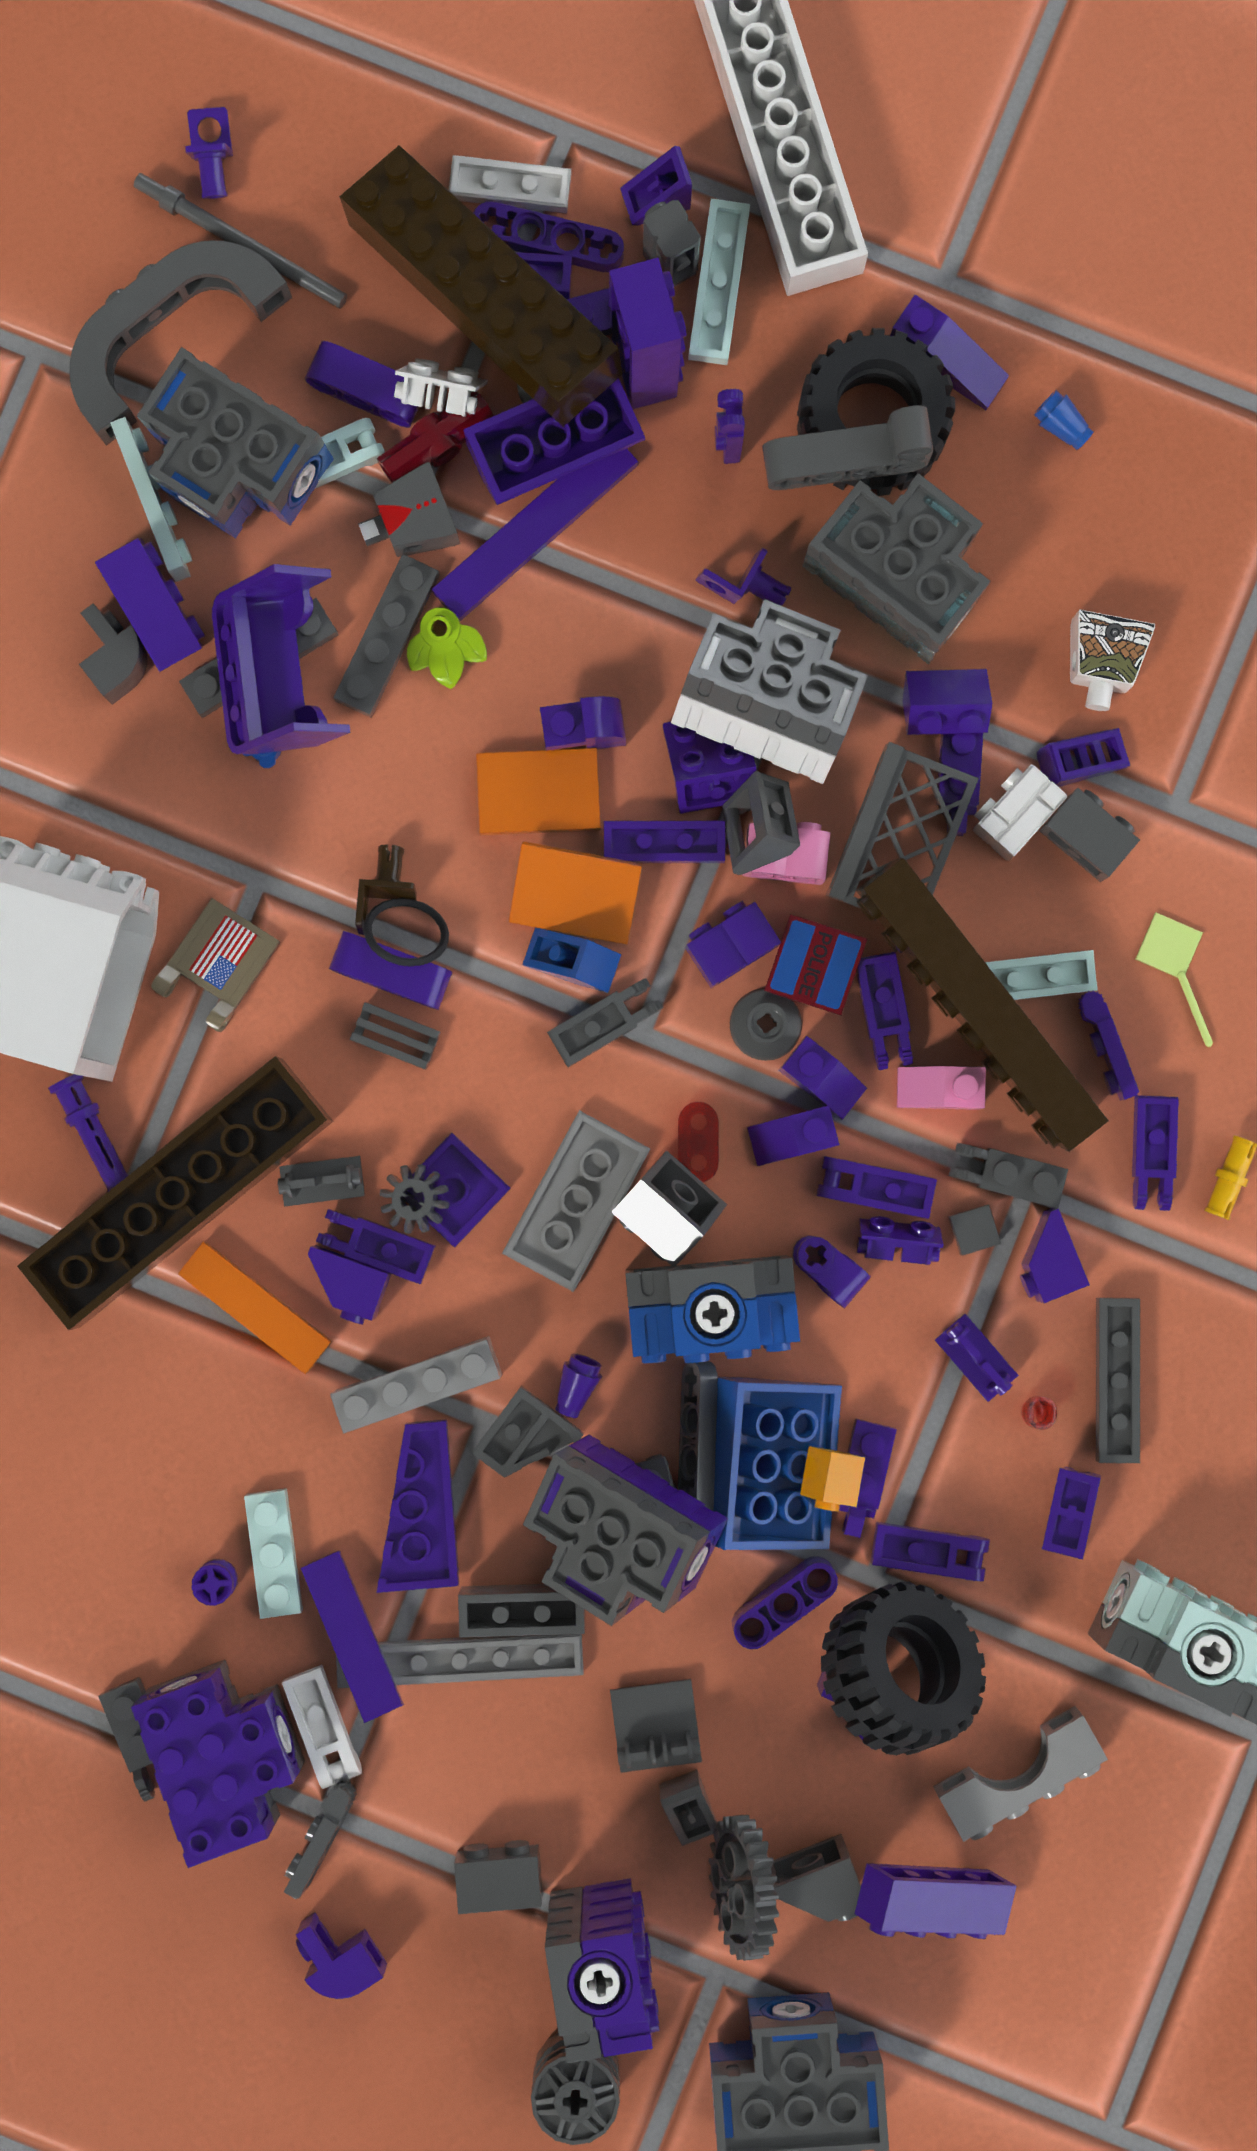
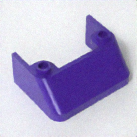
M273 564L220 592L216 596L212 606L213 630L228 746L234 754H260L316 747L351 733L350 724H328L326 717L318 706H305L296 629L305 625L313 612V600L309 589L331 578V569Z

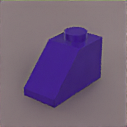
M808 1036L802 1039L778 1070L824 1107L829 1106L831 1112L841 1120L844 1119L867 1089L839 1060Z
M829 1106L747 1127L757 1166L840 1145Z
M1050 1208L1043 1211L1021 1263L1025 1273L1020 1275V1279L1029 1298L1035 1296L1037 1302L1047 1303L1090 1284L1059 1209Z
M311 1246L308 1256L332 1307L342 1310L340 1317L362 1325L365 1319L374 1320L383 1300L391 1273L320 1246Z

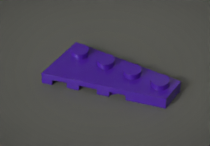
M447 1419L409 1422L404 1427L394 1496L376 1593L455 1587L460 1584Z

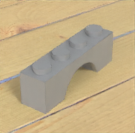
M490 1336L413 1365L337 1389L330 1396L344 1434L500 1379L503 1374Z
M1076 1706L1040 1725L1041 1745L1038 1756L1031 1767L1023 1774L1008 1780H993L983 1777L968 1766L933 1786L963 1842L969 1838L972 1840L983 1838L993 1830L992 1825L1006 1817L1009 1820L1020 1817L1028 1811V1805L1041 1797L1044 1799L1055 1797L1065 1789L1064 1784L1077 1777L1080 1779L1090 1777L1101 1768L1100 1764L1108 1759L1085 1717Z

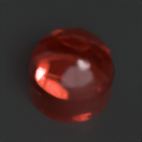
M1033 1396L1022 1405L1021 1416L1023 1421L1031 1428L1048 1429L1057 1419V1407L1047 1397ZM1034 1404H1035L1036 1419H1037L1038 1422H1034V1413H1033V1405H1034Z

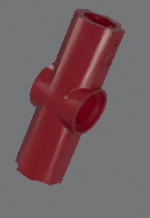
M471 391V397L477 398L475 414L467 413V416L463 417L447 413L446 410L440 414L432 412L421 418L412 427L409 436L377 458L378 464L390 482L393 483L425 463L430 462L431 466L440 467L452 460L462 449V444L466 442L463 429L494 416L481 394L477 391Z

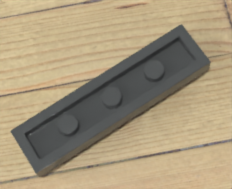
M402 554L333 697L336 702L372 718L432 593V588L440 576L438 570Z
M317 598L313 599L311 617L308 618L305 625L296 629L299 659L339 635ZM217 658L179 681L202 718L223 706Z
M1096 1298V1461L1098 1463H1140L1139 1298Z

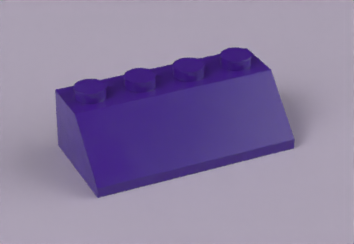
M619 378L564 427L532 399L463 429L470 454L496 505L645 441V435Z

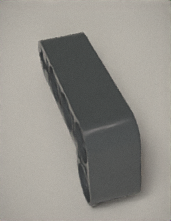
M909 406L892 412L888 422L883 424L782 437L770 440L762 446L768 487L772 490H787L914 472L926 467L933 453L927 407Z

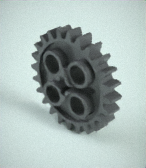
M749 1815L723 1817V1821L717 1822L718 1830L713 1831L715 1842L710 1843L713 1858H709L711 1866L709 1880L714 1888L710 1896L716 1902L713 1913L714 1915H719L718 1930L719 1932L724 1931V1944L730 1946L731 1955L736 1954L737 1960L743 1961L762 1959L763 1955H769V1947L774 1946L772 1934H776L778 1931L774 1922V1918L779 1917V1912L776 1908V1900L779 1899V1894L774 1890L777 1876L772 1874L771 1871L774 1860L773 1857L768 1858L767 1856L769 1843L768 1841H762L763 1830L762 1828H756L755 1819H750Z

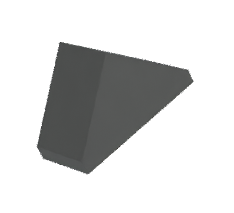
M698 1770L659 1784L662 1807L682 1846L712 1835L714 1830H718L717 1820Z

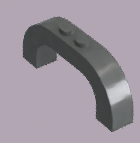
M214 240L196 242L180 247L156 264L147 265L138 273L136 280L125 289H118L108 296L105 305L88 319L79 332L72 349L69 369L70 384L75 401L86 420L106 446L116 439L110 422L126 417L131 426L137 422L129 407L115 390L114 372L121 355L189 299L204 291L223 290L235 294L248 305L262 322L292 298L287 282L269 261L255 251L236 243Z

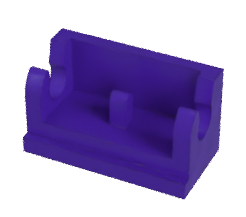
M1071 1467L1059 1468L1042 1546L1043 1550L1083 1560L1101 1479L1100 1474L1080 1472Z

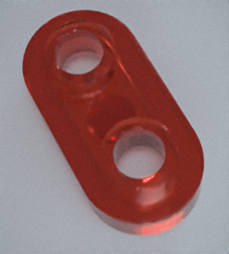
M693 1102L685 1106L678 1117V1161L702 1182L710 1180L718 1170L719 1119L716 1111L709 1104ZM696 1114L703 1115L706 1119V1126L701 1130H696L691 1126V1118ZM702 1155L706 1159V1166L703 1170L697 1171L692 1168L691 1159L693 1156Z

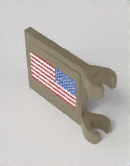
M211 898L172 958L153 980L151 987L162 997H168L174 990L181 975L213 994L220 1001L209 1013L206 1022L211 1028L221 1032L229 1023L235 1009L280 944V941Z

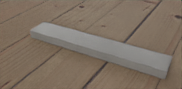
M582 1634L460 1637L378 1642L396 1685L584 1675ZM336 1656L337 1687L350 1688Z

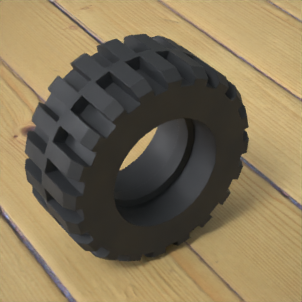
M872 328L869 336H863L861 330L854 331L848 334L846 343L843 344L842 340L837 339L828 345L826 355L819 354L812 363L810 374L806 375L797 411V416L799 417L797 424L798 435L847 429L838 414L839 400L849 389L869 383L880 384L893 389L903 397L908 406L927 407L933 453L926 467L909 473L833 483V486L844 490L846 484L855 487L861 480L871 489H877L878 496L890 495L892 488L895 486L902 491L908 488L918 473L924 477L930 471L934 461L938 460L953 425L952 417L955 412V398L950 396L953 384L950 375H941L944 364L938 355L930 358L926 354L928 346L919 339L915 344L906 341L907 333L896 330L894 336L884 335V328Z
M899 1582L895 1585L888 1584L852 1601L843 1607L842 1612L836 1614L830 1622L829 1629L831 1631L825 1633L822 1649L826 1650V1654L821 1656V1672H826L827 1677L823 1685L826 1695L831 1694L835 1705L831 1707L838 1718L843 1716L847 1722L845 1727L855 1737L859 1735L864 1737L862 1742L874 1750L882 1748L884 1753L896 1756L902 1753L906 1755L915 1754L958 1737L959 1733L966 1731L973 1723V1715L978 1714L983 1701L979 1694L985 1692L986 1676H983L981 1669L985 1667L984 1655L978 1652L976 1643H979V1639L975 1631L970 1632L966 1622L968 1619L962 1611H955L951 1607L953 1602L942 1594L934 1596L935 1590L921 1584L918 1586L911 1582ZM888 1636L899 1641L909 1651L916 1663L920 1677L918 1701L906 1695L896 1684L890 1673L886 1659Z

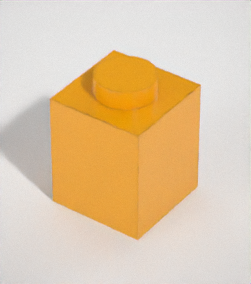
M809 1446L800 1495L815 1499L814 1507L839 1512L840 1505L857 1507L865 1457Z

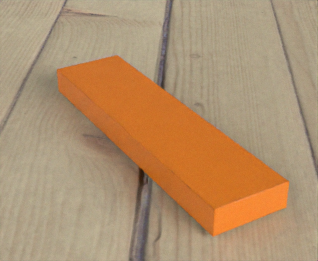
M206 1241L201 1243L178 1273V1275L305 1375L332 1343L328 1337Z

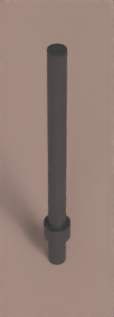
M139 173L135 178L134 188L158 201L159 207L174 216L177 214L182 215L226 242L236 243L255 251L269 261L280 274L337 308L341 309L347 299L346 293L185 199L183 192L171 185L165 187L143 173Z

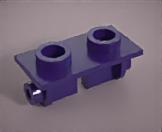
M882 1216L859 1219L861 1237H858L857 1253L864 1254V1258L893 1261L895 1247L902 1248L901 1262L930 1265L931 1261H939L940 1248H943L944 1245L940 1227H935L933 1224L925 1221H913L911 1224L898 1223Z
M963 1314L935 1339L936 1343L987 1402L997 1394L1000 1396L1005 1394L1013 1386L1011 1382L1019 1376L966 1314Z

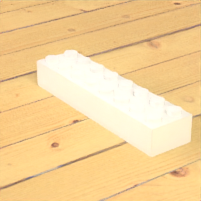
M694 0L787 296L863 274L868 251L788 0Z

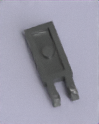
M646 978L620 993L617 991L547 1032L568 1068L635 1029L637 1023L664 1008L660 1000L646 1004L633 1015L628 1011L624 1002L634 996L637 997L643 994L651 986Z
M957 1143L955 1152L964 1157L982 1159L984 1163L980 1175L970 1172L965 1168L951 1167L950 1177L978 1184L977 1187L1052 1208H1059L1068 1169L991 1148L985 1150Z
M138 1677L105 1691L98 1697L129 1773L133 1772L135 1786L140 1797L145 1802L155 1798V1791L146 1768L147 1765L153 1762L149 1760L140 1735L141 1728L139 1722L135 1720L131 1706L145 1692L141 1678Z
M347 1780L337 1783L327 1793L328 1796L324 1798L321 1804L324 1813L323 1819L319 1816L314 1819L304 1838L310 1842L304 1855L302 1856L297 1853L284 1875L290 1879L284 1893L294 1899H299L309 1888L353 1805L352 1801L356 1799L357 1789L354 1788L355 1785L347 1782Z

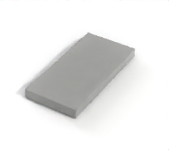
M579 1110L502 1254L574 1292L615 1216L612 1211L624 1199L650 1148Z

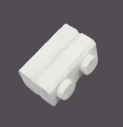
M1032 764L1024 773L1016 768L1001 785L1006 790V793L997 802L990 797L974 815L979 822L973 828V831L1007 861L1011 860L1068 797L1064 791L1051 782L1046 775Z

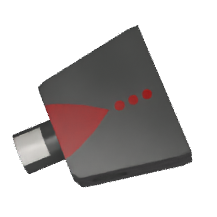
M430 462L419 466L376 492L373 497L380 515L358 523L367 547L390 538L397 557H401L402 554L409 556L460 544L457 530Z

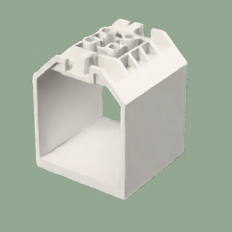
M0 836V1053L71 1074L112 1082L156 937L159 891L147 887L144 896L145 878L126 871H112L111 874L109 873L110 867L100 864L101 862L96 859L76 854L74 861L70 860L71 856L61 853V850L35 843L33 850L18 840Z

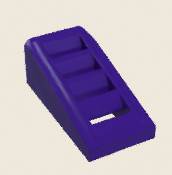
M1119 728L1048 743L1036 753L1041 772L1058 787L1130 766ZM1101 742H1106L1111 762L1106 763ZM1087 746L1090 747L1092 757L1095 763L1094 766H1091V762L1086 749ZM1070 751H1074L1079 769L1075 770Z

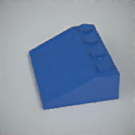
M718 1377L713 1512H719L727 1517L728 1520L715 1547L723 1550L829 1549L832 1511L814 1507L816 1500L802 1496L800 1492L809 1446L837 1451L841 1385L744 1377Z

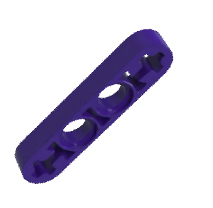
M487 201L481 203L473 212L484 222L488 221L490 216H495L498 225H493L491 230L513 251L571 255L572 265L600 272H609L610 270L617 269L624 260L623 240L618 233L609 229L497 202ZM512 219L511 236H506V227H509L508 220ZM527 223L536 225L540 229L539 237L533 241L522 240L518 236L519 228ZM564 233H572L576 235L579 243L575 249L564 251L556 243L558 237ZM585 238H590L591 247L588 248L589 255L584 254ZM605 244H611L612 252H614L609 253L608 258L600 257L599 249H603Z

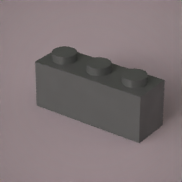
M546 1584L462 1586L458 1594L459 1638L585 1634V1609Z

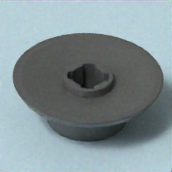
M757 989L744 995L736 1003L730 1016V1032L734 1043L744 1054L757 1060H775L786 1055L794 1048L801 1035L802 1019L799 1009L793 1000L766 992L764 989ZM765 1015H770V1018L776 1023V1026L768 1033H764L760 1026L757 1025V1020H760Z

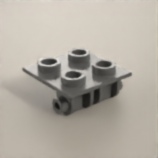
M691 1679L610 1689L618 1763L621 1773L702 1762Z

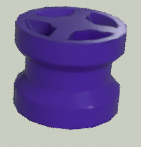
M213 1559L205 1563L192 1579L191 1588L196 1599L210 1606L223 1603L235 1591L238 1584L236 1569L230 1562L223 1559Z

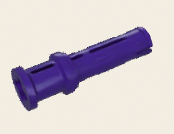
M74 1074L55 1083L48 1089L51 1094H56L67 1115L64 1118L66 1124H69L70 1127L75 1126L109 1192L125 1179L128 1174L97 1117L100 1113L99 1105L92 1103L81 1082L84 1077Z

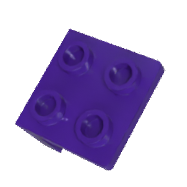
M671 722L663 724V733L674 775L676 798L680 814L723 806L756 771L753 756L736 750L733 746L726 743H719L699 735L696 731L689 728H682Z

